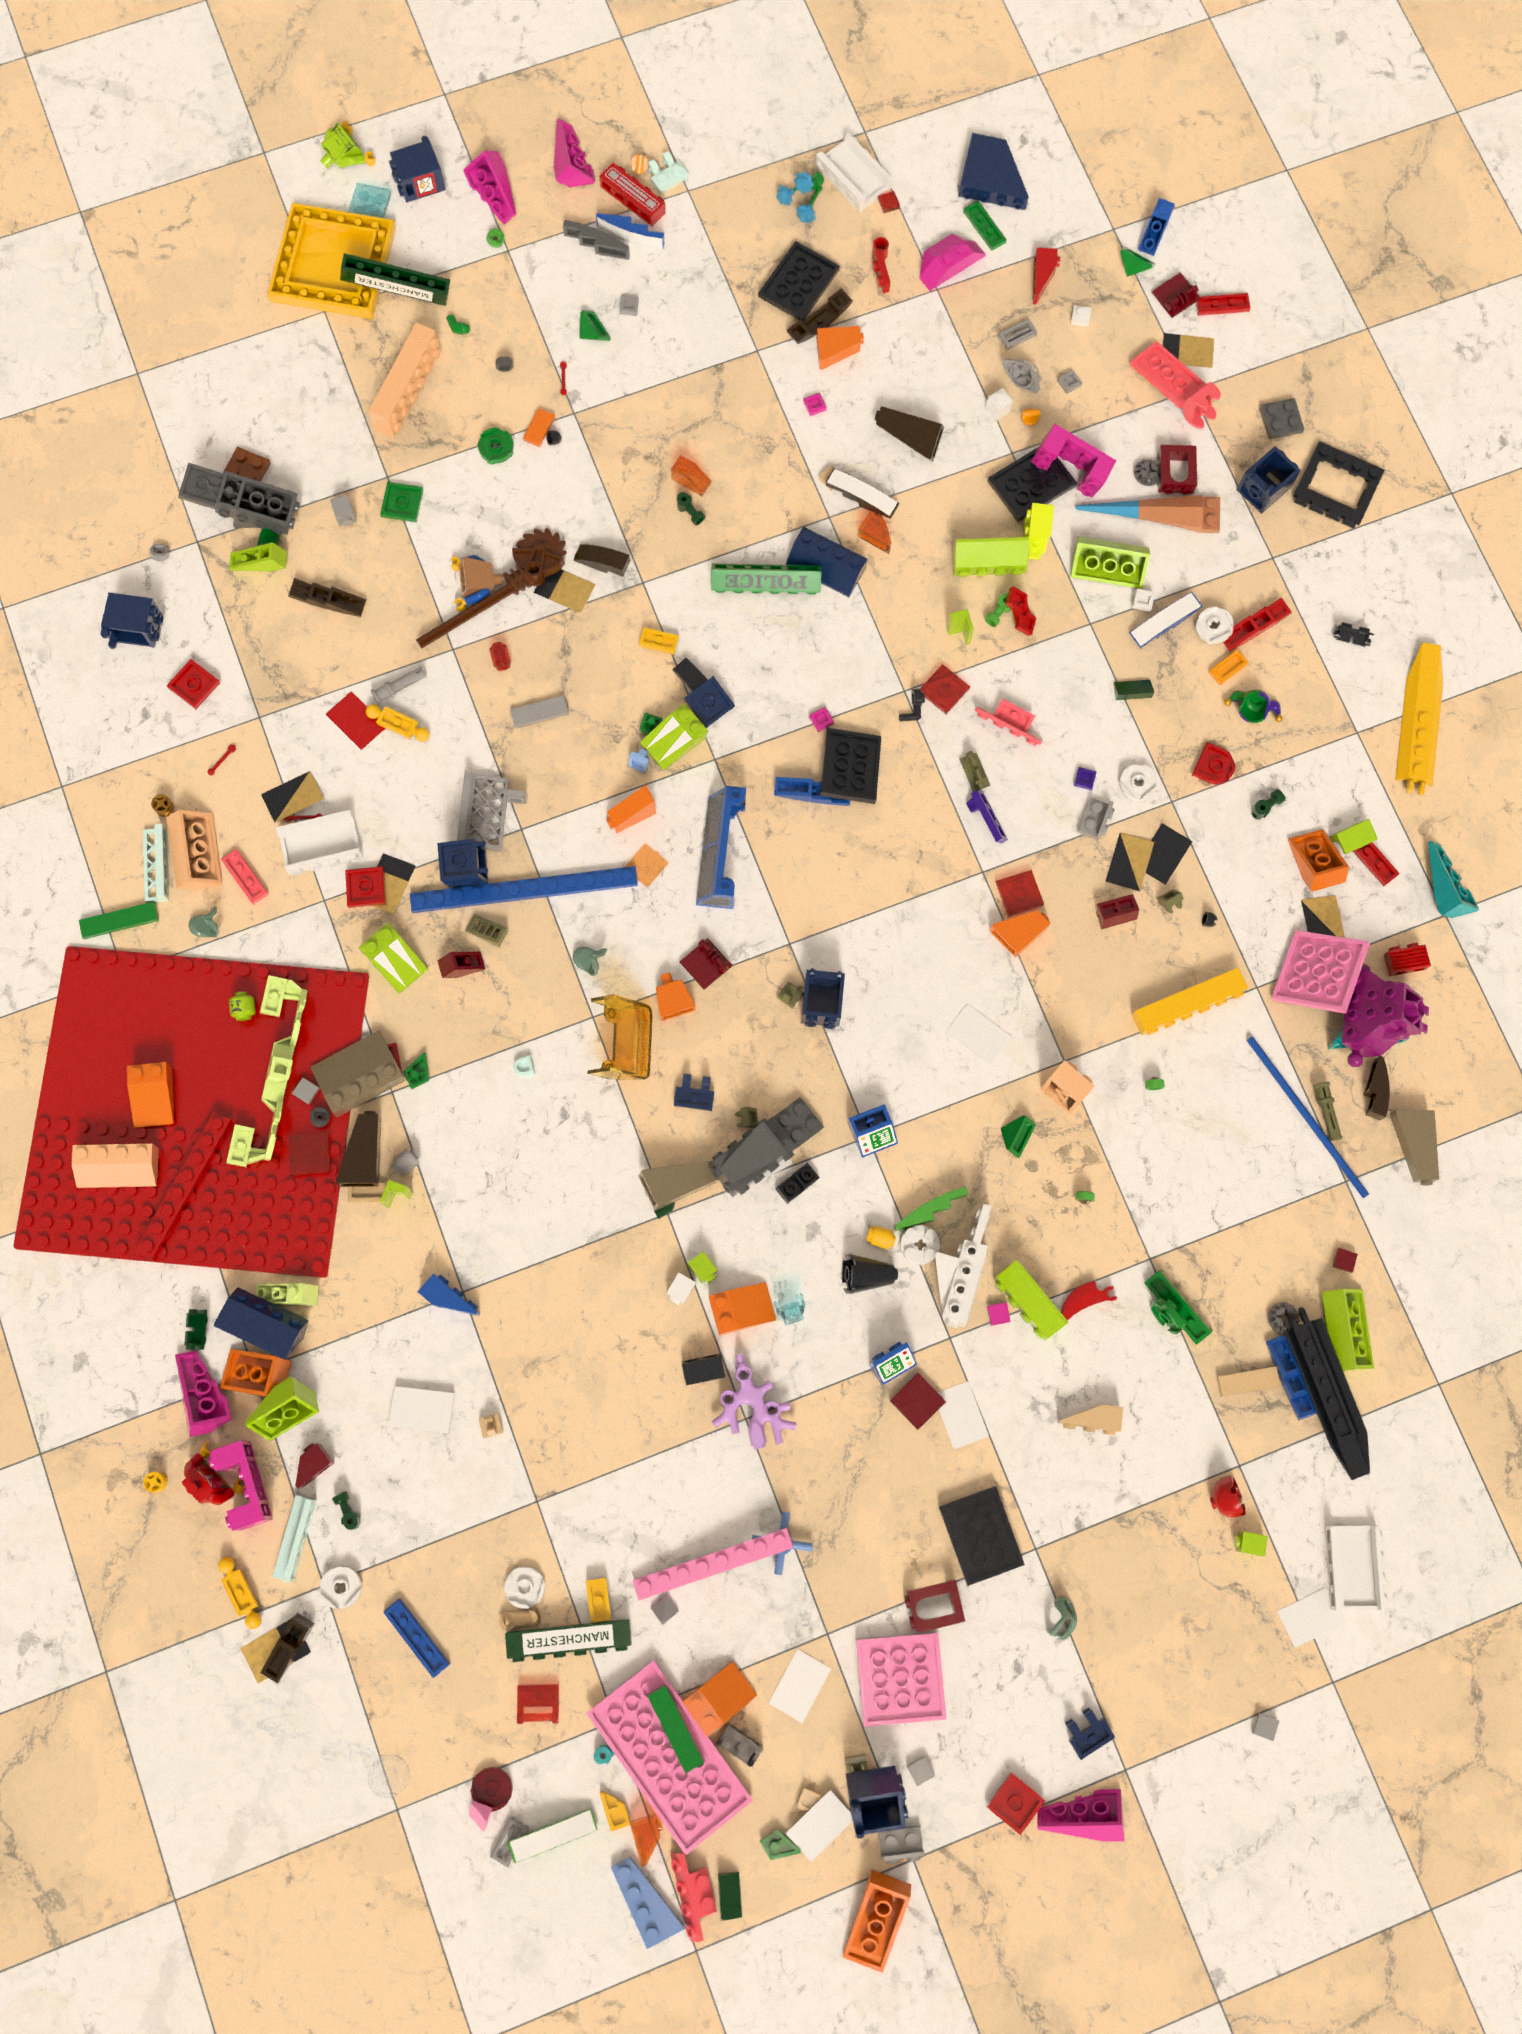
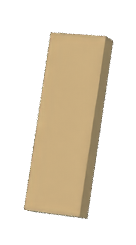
M1277 1366L1217 1377L1221 1397L1281 1386Z

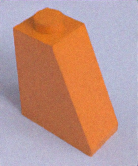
M860 326L817 328L819 370L860 352L861 344H864V335L860 333Z
M643 786L607 811L608 819H606V822L610 829L614 828L616 834L656 814L655 800L647 786Z
M1035 910L994 923L989 931L1016 958L1044 933L1051 923L1044 913Z

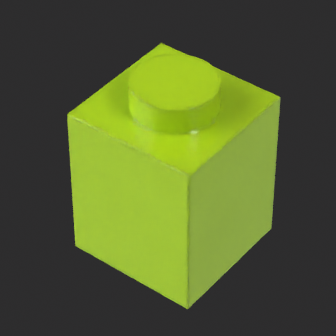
M704 1251L688 1262V1266L702 1284L705 1281L708 1284L717 1277L715 1274L718 1270Z
M1239 1531L1234 1540L1236 1552L1265 1557L1268 1536Z

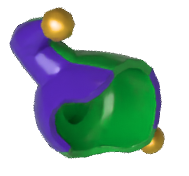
M1262 690L1234 691L1229 698L1224 700L1225 706H1230L1233 701L1239 702L1240 717L1250 723L1264 721L1269 712L1275 714L1276 722H1281L1283 719L1280 703L1269 699V696Z

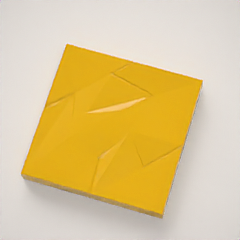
M292 203L267 293L270 302L373 319L380 290L341 281L340 272L343 255L346 253L387 264L396 231L395 221Z

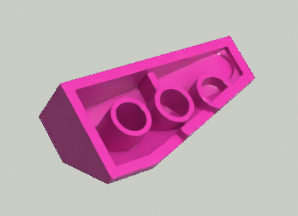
M558 118L553 166L556 180L569 188L594 184L596 181L593 168L590 164L587 165L585 158L587 156L578 146L580 141L573 126Z
M484 150L463 172L470 187L480 194V198L487 202L497 218L503 224H506L516 215L506 167L498 151Z
M191 1351L175 1354L189 1437L211 1433L231 1421L228 1400L208 1373L197 1352Z
M1100 1789L1093 1791V1795L1082 1798L1080 1795L1075 1797V1800L1067 1803L1058 1802L1041 1807L1037 1812L1038 1830L1103 1842L1125 1841L1121 1789Z

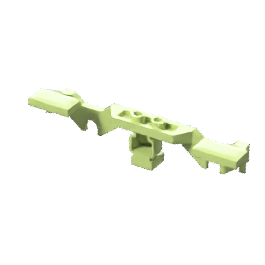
M268 975L260 1009L261 1014L279 1017L283 999L298 1001L291 1036L273 1044L261 1101L274 1112L266 1149L251 1148L255 1128L235 1124L226 1161L227 1164L246 1167L247 1164H253L261 1160L270 1161L276 1140L277 1126L282 1113L285 1088L291 1074L292 1056L307 997V990L301 989L292 980Z

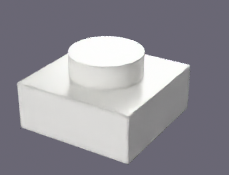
M1074 305L1071 324L1088 327L1091 307Z
M1137 589L1132 608L1150 612L1155 593Z

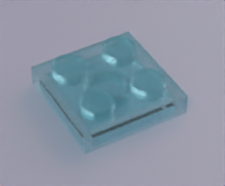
M356 183L348 212L384 218L391 197V190Z

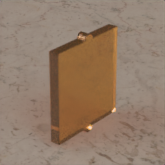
M645 844L625 867L636 866L637 880L648 888L669 863L659 856L658 852H654Z

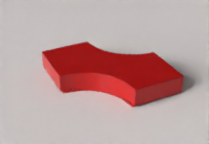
M1014 586L1010 587L1005 604L1014 614L1015 629L1030 636L1033 634L1036 617L1029 610L1027 603L1028 595Z

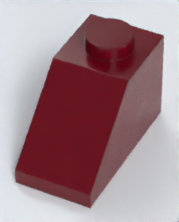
M480 951L450 952L437 960L442 978H459L485 970Z
M311 1443L303 1450L305 1453L300 1456L295 1483L297 1489L305 1487L334 1464V1461L321 1444L316 1443L314 1445V1443Z

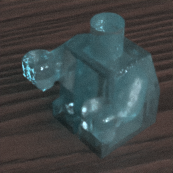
M802 1293L799 1296L797 1294L795 1297L797 1302L790 1303L789 1306L788 1304L781 1306L782 1302L780 1300L778 1302L774 1301L776 1313L783 1319L785 1326L804 1321L805 1302Z

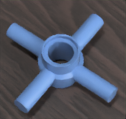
M782 1512L780 1530L788 1528L789 1512ZM752 1535V1539L761 1537L757 1535ZM791 1537L794 1546L792 1549L812 1552L813 1543L793 1541ZM791 1549L777 1553L774 1574L782 1575L785 1554L789 1553Z

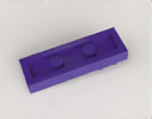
M979 790L971 793L972 798L966 802L970 812L980 811L996 842L1004 843L1007 841L1008 838L985 794Z

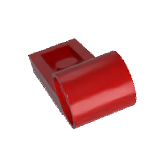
M878 237L873 242L872 256L874 261H872V268L877 273V285L881 287L884 294L890 292L891 284L884 261L888 256L889 242L884 237Z

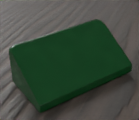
M1151 680L1113 683L1116 700L1152 698L1154 695Z
M739 1872L718 1873L721 1921L741 1918Z

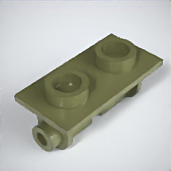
M967 752L966 756L959 760L972 791L989 787L990 783L977 753Z

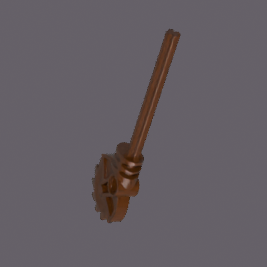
M548 528L545 529L544 533L534 529V534H523L524 540L516 543L518 548H512L517 570L514 571L511 568L510 575L507 572L502 573L507 584L416 639L420 648L426 647L511 594L517 596L520 590H526L525 587L530 588L542 585L545 582V577L557 573L565 565L563 558L567 554L563 550L566 544L565 540L560 541L558 532L552 536Z

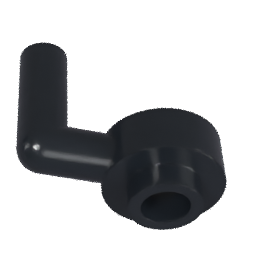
M912 689L911 700L914 713L899 714V722L921 719L922 703H925V694L921 692V689Z

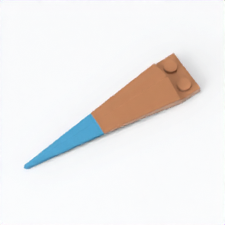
M1196 495L1075 506L1077 510L1147 520L1199 533L1220 532V497Z

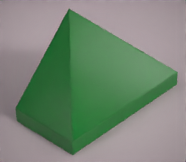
M1127 247L1121 250L1127 277L1149 270L1156 265V263Z
M582 310L580 312L579 339L611 340V337L594 311Z
M1025 1115L1001 1128L1005 1147L1016 1158H1020L1036 1126Z

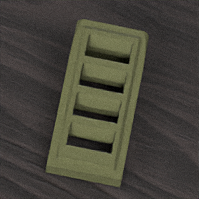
M475 914L465 930L499 948L508 933L506 927ZM476 921H479L477 929L473 930ZM483 924H485L486 927H485V929L483 930V932L481 933L480 930H481ZM491 927V928H493V929L491 930V932H490V934H489V936H488V935H486V933L488 932L489 928ZM498 930L496 938H493L495 931Z

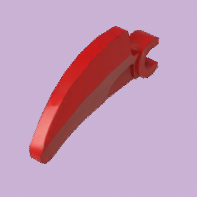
M1095 1281L1077 1287L1065 1299L1061 1309L1062 1315L1068 1321L1073 1315L1089 1306L1104 1301H1115L1117 1296H1108V1291L1114 1289V1287L1108 1286L1103 1291L1097 1289Z

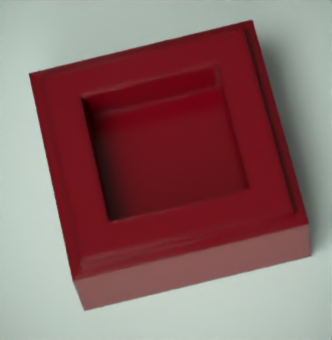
M1337 1248L1332 1267L1353 1273L1358 1254Z

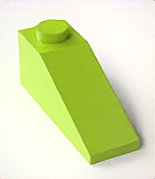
M272 542L231 552L229 570L272 572L285 569L287 551Z

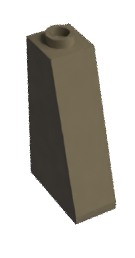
M1435 1110L1393 1111L1390 1113V1118L1413 1182H1420L1422 1186L1433 1185V1182L1439 1180Z
M713 1161L644 1169L638 1175L655 1211L719 1181L709 1168Z

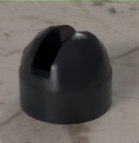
M549 430L546 436L547 443L549 445H557L561 442L562 436L558 431Z
M1206 911L1202 917V926H1215L1214 920H1218L1217 916L1212 912Z

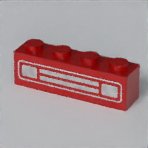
M612 163L599 176L602 189L651 227L666 214L665 201L660 196L657 197L647 186L644 187L634 176L631 177L621 166L618 167L615 163Z

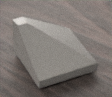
M667 1594L651 1607V1610L662 1625L679 1612Z

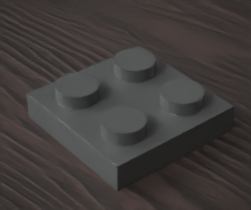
M1295 398L1262 404L1259 410L1269 440L1304 432V425Z

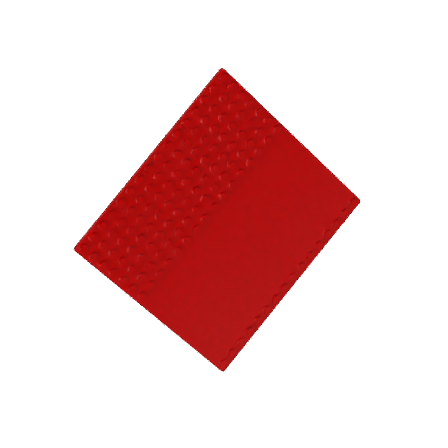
M75 946L66 947L13 1247L17 1250L326 1278L329 1271L340 1187L336 1184V1178L345 1155L351 1110L336 1117L332 1113L321 1089L310 1105L292 1093L302 1078L319 1087L311 1066L361 1040L369 975L361 972ZM270 975L292 980L301 989L307 990V997L302 1012L297 1042L294 1047L291 1074L285 1088L282 1113L277 1126L276 1140L270 1161L261 1160L242 1167L226 1163L234 1125L255 1128L251 1148L266 1149L274 1112L261 1101L273 1044L291 1036L298 1001L283 999L279 1017L260 1013L267 978ZM247 992V995L254 997L256 1012L251 1016L250 1020L236 1021V1018L230 1015L229 999L234 997L235 993ZM167 1062L173 1069L174 1124L134 1128L127 1086V1066ZM323 1107L329 1111L330 1120L326 1126L315 1127L311 1124L310 1113L314 1108ZM214 1111L232 1120V1123L153 1261L134 1250ZM154 1144L159 1148L157 1186L77 1188L72 1169L73 1145Z

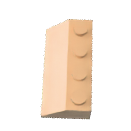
M177 810L167 817L177 889L196 890L221 885L222 880L212 813Z
M154 1144L73 1145L72 1169L76 1187L157 1186L159 1148Z

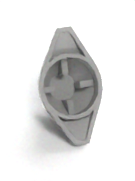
M1005 358L1002 365L1010 380L1017 387L1037 394L1040 390L1039 382L1042 380L1037 367L1026 359Z

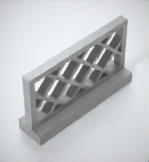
M465 771L457 841L469 839V835L476 832L481 838L478 842H486L485 849L502 851L507 806L506 793L509 788L508 778L472 774V771ZM475 780H482L487 786L479 791L475 786ZM496 783H504L505 788L499 794L492 787ZM490 788L495 797L487 801L482 793ZM480 796L485 804L477 809L473 804V800ZM497 798L503 804V807L498 811L491 806V803ZM486 806L494 813L487 819L480 812ZM478 814L483 822L475 827L471 822V818ZM496 816L500 820L501 825L494 829L488 821ZM484 824L491 830L485 837L478 830ZM495 834L499 839L498 845H490L486 839Z

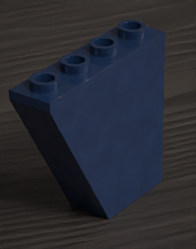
M972 133L958 197L1012 207L1017 210H1026L1029 196L1006 139Z

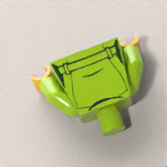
M343 121L342 125L337 122L333 128L326 131L321 146L327 154L320 160L327 169L333 163L341 169L364 164L365 162L368 166L375 165L376 159L373 158V153L368 151L364 156V152L352 138L353 128L348 125L347 121Z

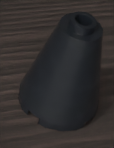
M853 1254L845 1255L847 1260H843L842 1283H846L847 1288H843L846 1294L891 1285L898 1279V1270L890 1263Z

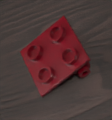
M1181 272L1151 292L1171 318L1201 299L1197 293L1199 291L1198 287L1190 285Z
M709 938L706 940L702 939L698 943L699 946L679 961L703 990L733 966Z

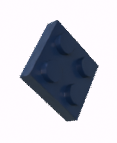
M714 676L683 698L706 728L735 707Z

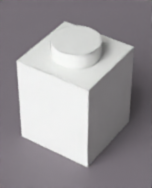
M1001 388L988 397L985 409L995 421H998L1010 413L1013 401Z
M678 1273L667 1291V1295L670 1296L668 1300L676 1305L680 1303L684 1305L693 1291L696 1282Z

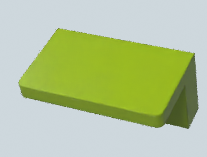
M968 609L950 613L946 628L948 635L962 632L966 644H970L974 631Z
M1370 819L1363 820L1329 836L1332 843L1339 842L1344 854H1348L1378 839Z
M388 1180L380 1203L390 1209L395 1195L411 1199L413 1192L405 1185Z

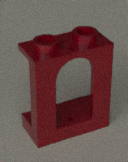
M1160 445L1157 452V460H1160V486L1158 492L1164 494L1182 493L1184 495L1194 493L1197 487L1196 446ZM1170 460L1187 461L1188 476L1186 480L1178 482L1171 477Z
M952 1579L927 1587L906 1590L907 1595L904 1596L906 1608H910L912 1614L909 1617L910 1626L917 1633L966 1622L956 1580ZM945 1593L949 1594L953 1614L926 1620L921 1619L917 1615L916 1605L920 1600Z

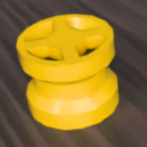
M150 1472L143 1480L145 1490L152 1493L163 1491L168 1483L166 1475L161 1472Z

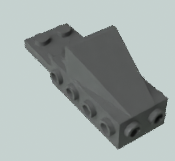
M189 462L178 494L179 499L215 509V513L222 517L233 518V527L267 528L277 534L288 535L289 529L294 528L295 519L293 515L294 512L298 513L300 502H297L298 493L228 471L221 473Z
M799 1097L774 1117H771L769 1120L766 1118L761 1120L753 1131L749 1129L742 1135V1140L739 1142L735 1140L727 1146L728 1150L722 1153L720 1151L712 1157L713 1162L709 1168L712 1174L722 1183L725 1191L732 1197L738 1193L743 1195L750 1189V1184L753 1182L755 1184L759 1183L765 1178L764 1174L768 1171L772 1173L780 1166L778 1163L783 1159L785 1162L795 1155L793 1153L794 1150L820 1132L824 1126L801 1097Z

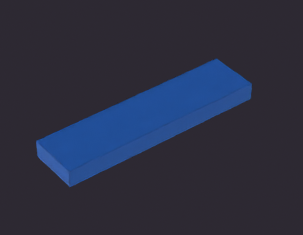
M401 1598L383 1612L432 1678H435L450 1665L449 1661Z

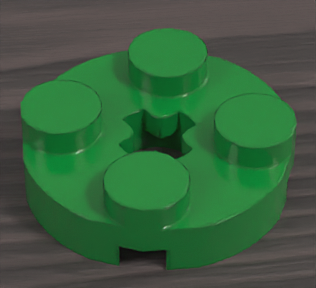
M494 427L485 430L480 435L481 438L477 446L479 454L487 463L491 465L502 463L513 456V439L506 430L503 431ZM493 443L501 444L499 448H492Z
M1156 1298L1150 1304L1153 1305L1151 1311L1157 1321L1162 1326L1166 1324L1170 1327L1168 1329L1170 1333L1177 1335L1187 1325L1186 1320L1176 1311L1177 1307L1171 1300L1165 1301L1161 1298Z

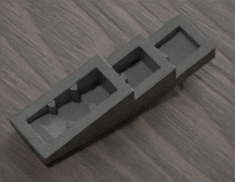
M564 220V236L578 238L580 245L595 248V254L630 260L629 246L617 238L582 223Z

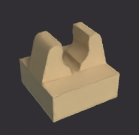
M499 1413L478 1418L483 1438L503 1433Z

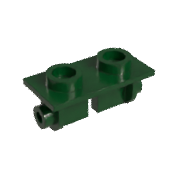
M189 1309V1313H186V1327L192 1328V1331H185L184 1346H186V1350H204L206 1343L205 1331L208 1322L207 1310Z

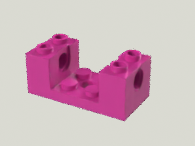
M1056 424L1052 426L1042 439L1031 460L1036 467L1046 471L1052 461L1059 456L1062 460L1075 465L1077 469L1085 471L1077 490L1091 498L1105 484L1117 461Z
M240 1440L209 1451L211 1455L209 1457V1464L215 1471L222 1470V1472H226L240 1467L238 1468V1474L240 1479L244 1480L246 1486L244 1488V1495L247 1500H250L248 1504L226 1511L227 1516L225 1520L227 1527L231 1528L232 1531H242L273 1520L251 1441Z

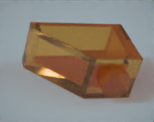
M681 455L671 468V479L700 496L704 495L711 484V480L696 463Z
M869 512L858 529V537L889 554L892 542L886 521L879 514Z
M655 1813L630 1822L642 1867L647 1865L660 1839V1831H663L661 1819L656 1818Z

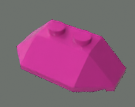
M950 234L924 251L919 279L931 291L985 257L986 254L975 241Z

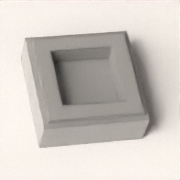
M621 296L620 315L637 316L639 297Z
M1073 369L1057 379V382L1066 394L1082 386L1081 380Z
M507 789L506 797L509 803L527 804L526 791Z
M302 1078L292 1094L310 1105L320 1088Z
M1258 1713L1252 1733L1274 1741L1279 1721Z
M925 1756L907 1766L916 1786L935 1777Z

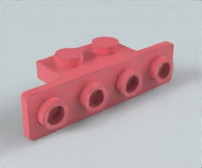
M1005 699L1001 700L994 715L980 707L975 708V711L978 712L977 716L985 720L988 718L994 720V725L1002 729L1004 726L1011 729V734L1020 737V735L1026 737V742L1034 746L1042 744L1043 740L1027 732L1035 718L1034 714Z
M672 1853L671 1867L675 1872L676 1889L680 1894L681 1911L685 1916L687 1936L691 1942L704 1941L699 1918L717 1912L707 1868H700L689 1873L684 1853Z

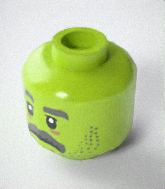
M247 992L235 993V996L229 999L230 1015L236 1018V1021L250 1020L251 1016L256 1012L254 997L247 995Z

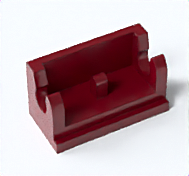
M1130 894L1098 903L1096 915L1100 917V927L1102 930L1137 920L1140 909L1134 895Z

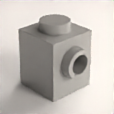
M347 494L330 499L339 527L349 526L357 522Z

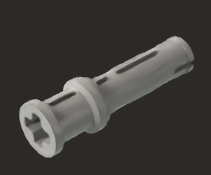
M419 667L391 683L385 682L383 686L375 690L371 689L370 691L379 705L381 701L389 697H395L396 692L426 678V675L422 668Z

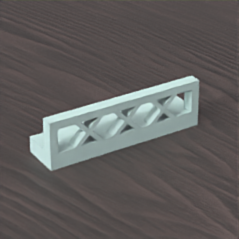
M160 823L154 824V829H143L144 899L146 903L169 901L167 829ZM155 834V843L153 845L148 842V835ZM155 850V862L152 863L149 860V855ZM155 868L156 879L153 881L149 878V873ZM156 886V897H150V891Z
M295 1495L274 1570V1578L282 1579L284 1582H294L317 1500Z

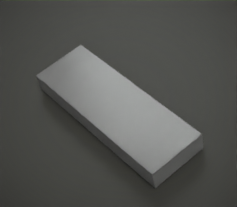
M564 695L510 710L515 729L569 714Z

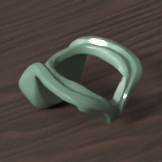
M214 906L208 914L197 915L190 919L188 927L193 935L214 938L218 936V926L212 920L217 913V906Z
M579 947L573 953V962L578 968L586 971L591 976H595L599 970L597 958L604 956L608 949L603 948L596 951L588 947Z
M1061 1596L1055 1599L1054 1605L1063 1616L1052 1630L1047 1628L1046 1631L1050 1636L1065 1640L1076 1628L1077 1614L1069 1599ZM1070 1619L1071 1623L1062 1636L1057 1634L1062 1623Z

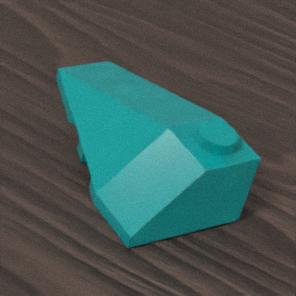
M1434 841L1428 842L1434 896L1438 905V912L1442 916L1455 918L1479 911L1480 909L1470 890H1465L1460 883L1462 877L1454 869H1451L1452 862L1441 844Z

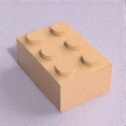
M1064 1060L1049 1077L1041 1090L1071 1114L1094 1088V1085L1088 1076H1082L1077 1071L1078 1069L1073 1063H1067Z

